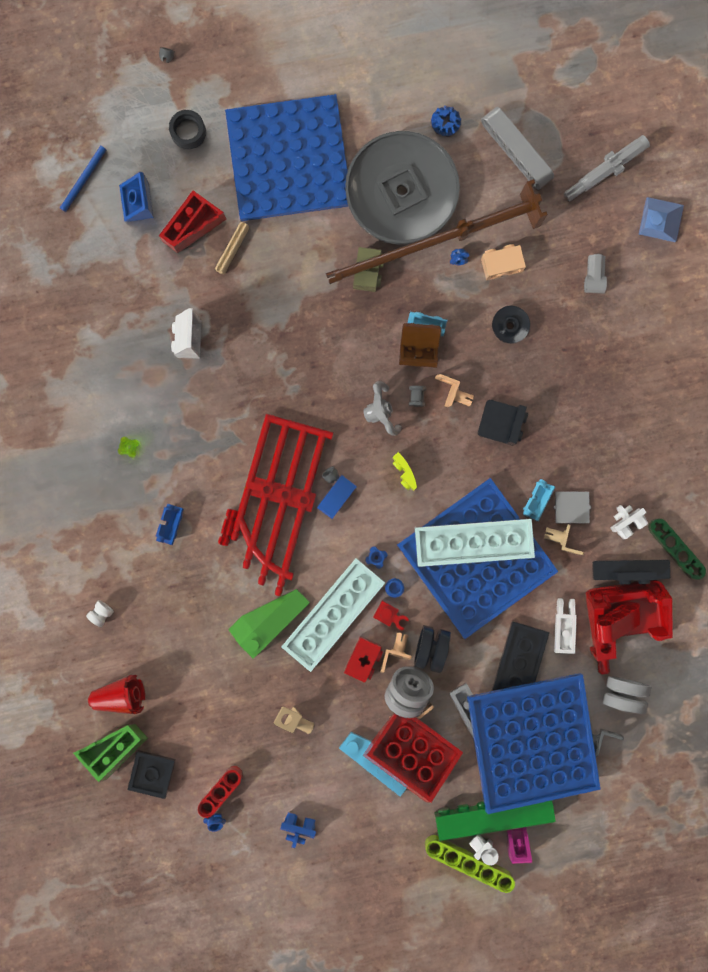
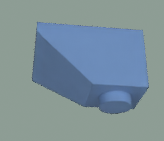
M647 197L639 235L676 242L684 205Z

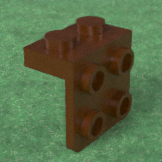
M404 323L401 334L399 365L437 368L441 327L432 324Z

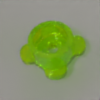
M122 437L118 453L120 455H129L131 458L135 457L139 441Z

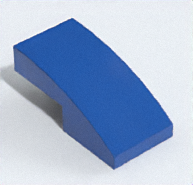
M341 475L317 508L333 519L357 486Z

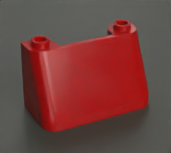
M651 580V584L635 582L593 588L586 592L592 641L595 649V641L597 640L596 620L626 602H635L640 605V625L623 636L649 633L657 641L673 638L672 597L661 582ZM605 643L601 646V649H607L611 645Z

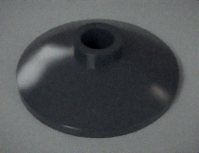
M505 306L494 315L492 330L500 341L508 344L518 343L527 336L530 330V319L523 309L517 306ZM511 323L513 329H508L507 324Z

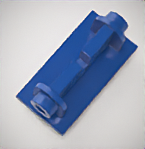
M170 504L164 507L161 520L166 521V524H159L155 535L157 537L156 541L173 545L184 508Z

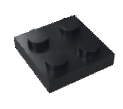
M138 750L127 790L166 799L176 759Z

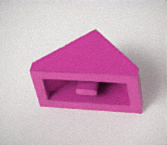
M527 828L507 830L508 856L512 864L532 863Z

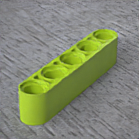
M430 835L425 840L426 852L431 858L501 892L509 893L514 889L515 881L507 869L497 864L486 865L482 858L477 860L474 857V853L447 840L439 841L436 835ZM432 843L439 844L436 850H431L429 846ZM449 852L457 853L452 859L447 857ZM468 860L474 861L471 867H466L465 863ZM485 869L492 870L491 874L487 876L482 873ZM506 877L509 878V882H508V883H506V884H501V883H500V881H501L503 878H506Z

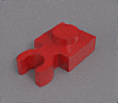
M383 600L373 615V618L389 627L394 622L399 630H404V627L399 625L401 619L409 621L405 615H396L399 609Z

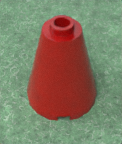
M129 675L92 691L88 697V704L93 710L127 714L141 713L144 709V706H141V704L145 700L143 682L141 679L137 680L136 677L138 675Z

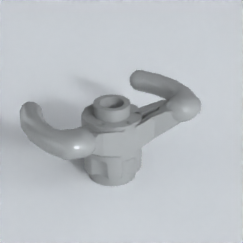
M376 381L373 384L374 401L372 404L367 405V408H364V416L369 423L380 421L385 425V429L390 435L396 436L400 433L402 427L401 425H396L394 428L389 420L393 412L390 402L382 399V390L387 392L389 386L382 381Z

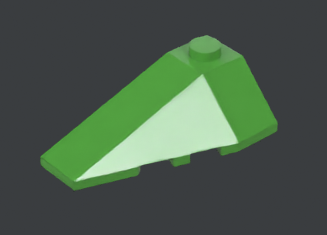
M296 589L241 616L228 630L238 644L254 659L310 602Z

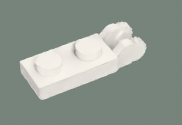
M558 598L554 652L575 654L577 616L575 615V600H569V614H563L564 602L563 599Z

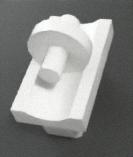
M619 505L617 507L618 513L614 515L616 521L620 518L623 519L610 527L611 530L617 532L623 539H627L634 534L629 528V524L633 522L638 529L648 524L644 516L647 513L644 508H638L631 514H628L633 510L632 507L629 505L624 509Z
M479 834L470 841V846L476 851L474 857L477 860L482 858L486 865L496 864L499 855L497 850L492 848L493 842L490 838L486 841Z

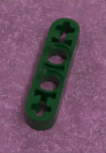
M664 519L651 520L648 525L650 533L683 572L693 580L704 578L706 568ZM655 523H656V524H660V523H661V524H662V526L660 527L661 530H662L663 532H667V531H668L669 533L663 535V533H662L661 531H659V530H658V531H655V530H654V529L656 528ZM669 536L675 539L673 547H668L666 544V539ZM681 551H685L688 554V559L685 562L679 560L678 556ZM691 564L694 568H699V575H693V568L691 566H685Z

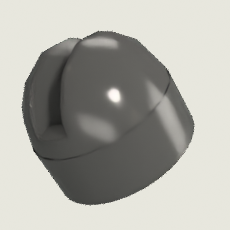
M160 47L159 57L163 62L164 58H167L166 63L171 62L175 51Z
M332 466L322 474V477L328 483H334V481L339 479V473Z

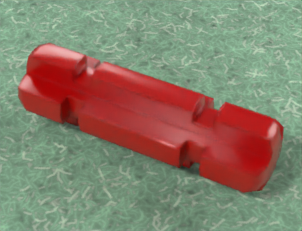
M227 509V518L224 519L221 530L222 536L219 537L218 541L220 545H229V536L232 534L235 523L234 518L236 519L238 513L236 510Z

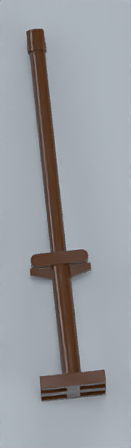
M535 180L527 181L520 193L522 203L468 222L466 219H462L458 222L456 228L348 267L328 272L326 276L330 278L329 284L458 237L459 241H463L470 233L526 213L532 228L540 227L548 214L547 211L541 212L539 205L542 202L540 193L534 194L533 186Z

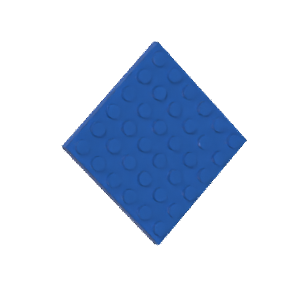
M336 94L225 109L240 221L349 207L346 199L347 165Z
M489 478L422 527L521 519L493 480ZM415 532L397 544L464 639L558 572L534 537L535 558L418 567Z
M578 673L467 696L487 814L601 790L583 674Z

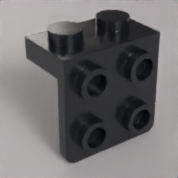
M487 400L477 434L480 437L511 446L516 445L523 436L521 427L522 423L525 424L528 418L527 407L523 405L515 407L494 400Z

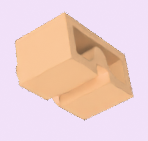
M510 244L497 251L496 249H490L485 251L481 258L486 281L500 278L504 275L521 273L526 268L520 245L514 246V244Z

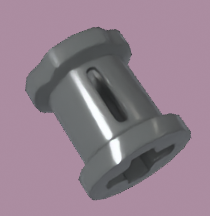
M409 386V390H411L409 406L424 407V391L426 387Z

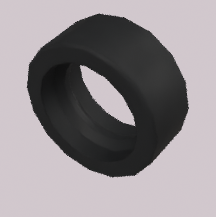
M181 110L172 116L169 122V132L178 147L194 149L203 143L206 137V128L201 116L197 112ZM185 120H193L198 125V133L191 139H181L177 134L178 125Z

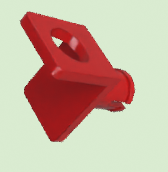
M596 640V649L592 646L590 651L598 662V673L609 674V660L617 658L616 640L609 643L611 648L608 647L607 649H601V646L605 643Z

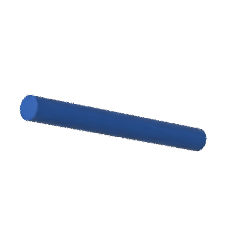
M100 145L60 206L62 211L67 212L107 151L103 146Z

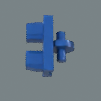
M288 812L285 821L281 824L280 830L295 833V836L290 834L286 836V840L293 842L291 848H296L297 843L305 844L306 839L299 837V835L315 838L314 819L305 817L302 828L295 826L298 815Z

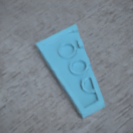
M350 732L339 746V749L401 797L407 788L363 756L372 741Z

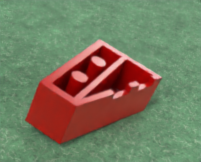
M193 190L159 234V237L164 244L179 253L227 219L223 211Z

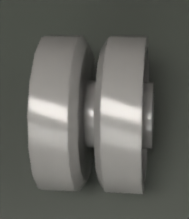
M409 666L399 668L393 674L391 682L386 689L384 695L385 702L396 715L404 718L417 717L424 711L432 697L434 690L433 682L421 669Z
M608 676L606 686L618 693H605L603 704L625 712L647 714L648 703L637 697H649L652 686L629 679Z

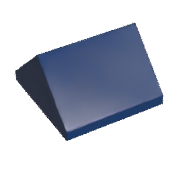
M139 172L119 185L124 222L154 218L149 182L144 173Z

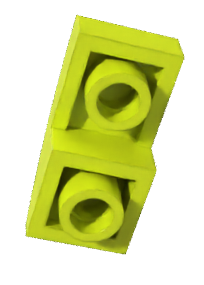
M398 452L393 456L394 462L392 464L399 471H405L400 477L402 479L400 483L407 490L411 488L414 491L417 488L414 475L408 463Z

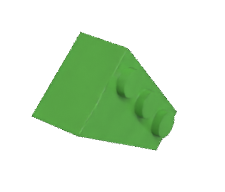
M136 724L127 725L73 754L98 782L107 780L148 737Z

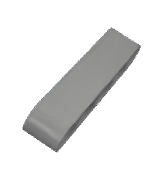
M495 107L481 119L484 128L528 181L535 180L534 187L537 190L554 178L551 168L499 107Z

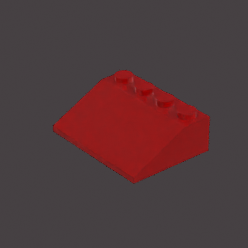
M393 713L373 739L363 756L427 803H432L463 752L418 718H404Z

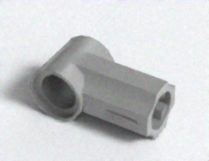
M602 254L588 256L587 276L584 282L585 293L605 294L607 287V277L605 276L606 256Z

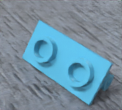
M410 312L408 323L440 326V336H444L447 320L439 316L424 315L421 312Z
M542 479L536 482L532 492L533 496L529 498L525 508H523V515L539 521L555 486L547 484Z

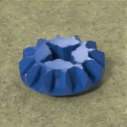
M446 105L437 108L431 118V125L434 131L442 136L455 134L461 125L459 111L457 112L453 107H447ZM450 115V122H447L443 127V119L441 118H446V116Z

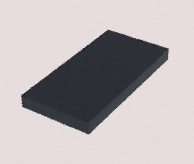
M514 621L511 622L492 691L536 682L550 632Z

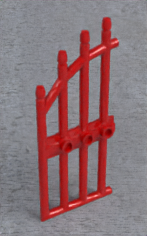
M266 414L234 523L231 540L237 541L239 531L241 530L248 546L245 560L243 561V568L249 569L254 554L262 564L258 584L264 586L269 570L279 575L275 595L281 596L286 579L292 581L294 573L289 572L290 564L305 511L311 512L316 494L312 493L311 490L326 438L332 440L334 432ZM271 423L281 425L282 428L267 480L256 477L269 428ZM291 428L299 430L300 434L286 484L283 485L274 482L288 431ZM309 433L319 437L304 490L294 488L293 483L307 434ZM250 495L261 498L251 534L244 519ZM273 501L280 503L267 551L264 555L256 544L268 502ZM290 506L298 508L281 568L271 561L286 508Z

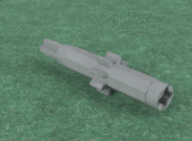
M642 135L616 154L611 151L605 155V158H603L605 162L590 171L577 184L565 191L564 196L570 202L584 191L586 192L612 173L615 176L622 173L625 169V164L650 147L648 139Z

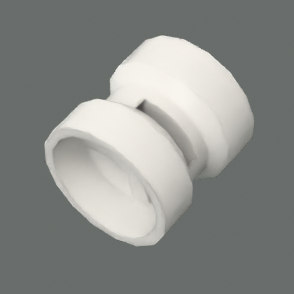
M98 600L94 610L90 611L86 617L96 626L102 627L105 624V619L110 617L114 611L107 604Z

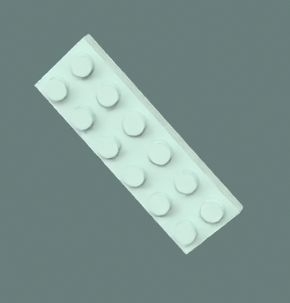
M532 519L415 528L418 567L535 558Z
M355 558L281 647L311 672L385 582Z

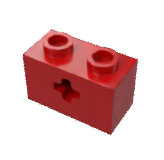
M360 636L344 673L364 683L367 679L371 680L375 671L372 667L375 661L379 662L383 654L381 645ZM366 655L368 656L369 663L365 662L363 665L359 658H364Z

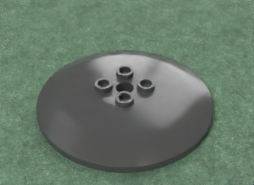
M395 131L372 139L355 155L346 176V199L356 222L371 236L392 244H411L438 233L452 217L459 198V176L452 158L439 143L416 132ZM403 186L407 189V193L400 195L397 189Z

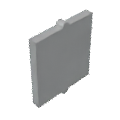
M555 492V506L553 507L555 509V523H590L589 509H591V506L589 505V492Z

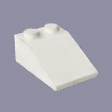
M188 308L177 315L175 322L172 323L175 341H172L171 350L177 358H200L201 320L193 308Z

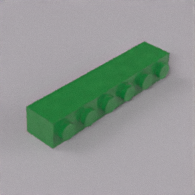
M552 800L491 814L486 813L484 801L476 803L477 805L475 806L463 804L457 806L456 809L445 807L438 809V812H434L439 841L556 822Z

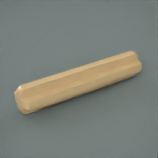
M239 223L215 267L218 273L224 275L249 230V225L246 223Z

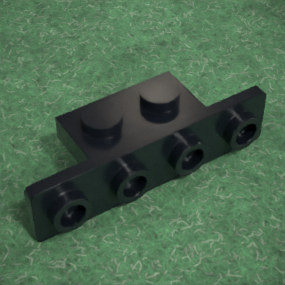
M670 560L592 562L593 580L619 581V584H631V580H638L639 584H651V580L671 578Z

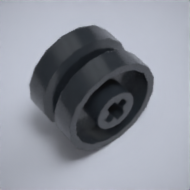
M423 625L416 648L414 667L424 669L430 658V670L441 673L449 652L451 632L440 629L434 640V628Z

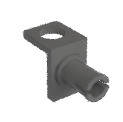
M602 728L599 734H592L595 756L598 757L604 735L624 740V736Z

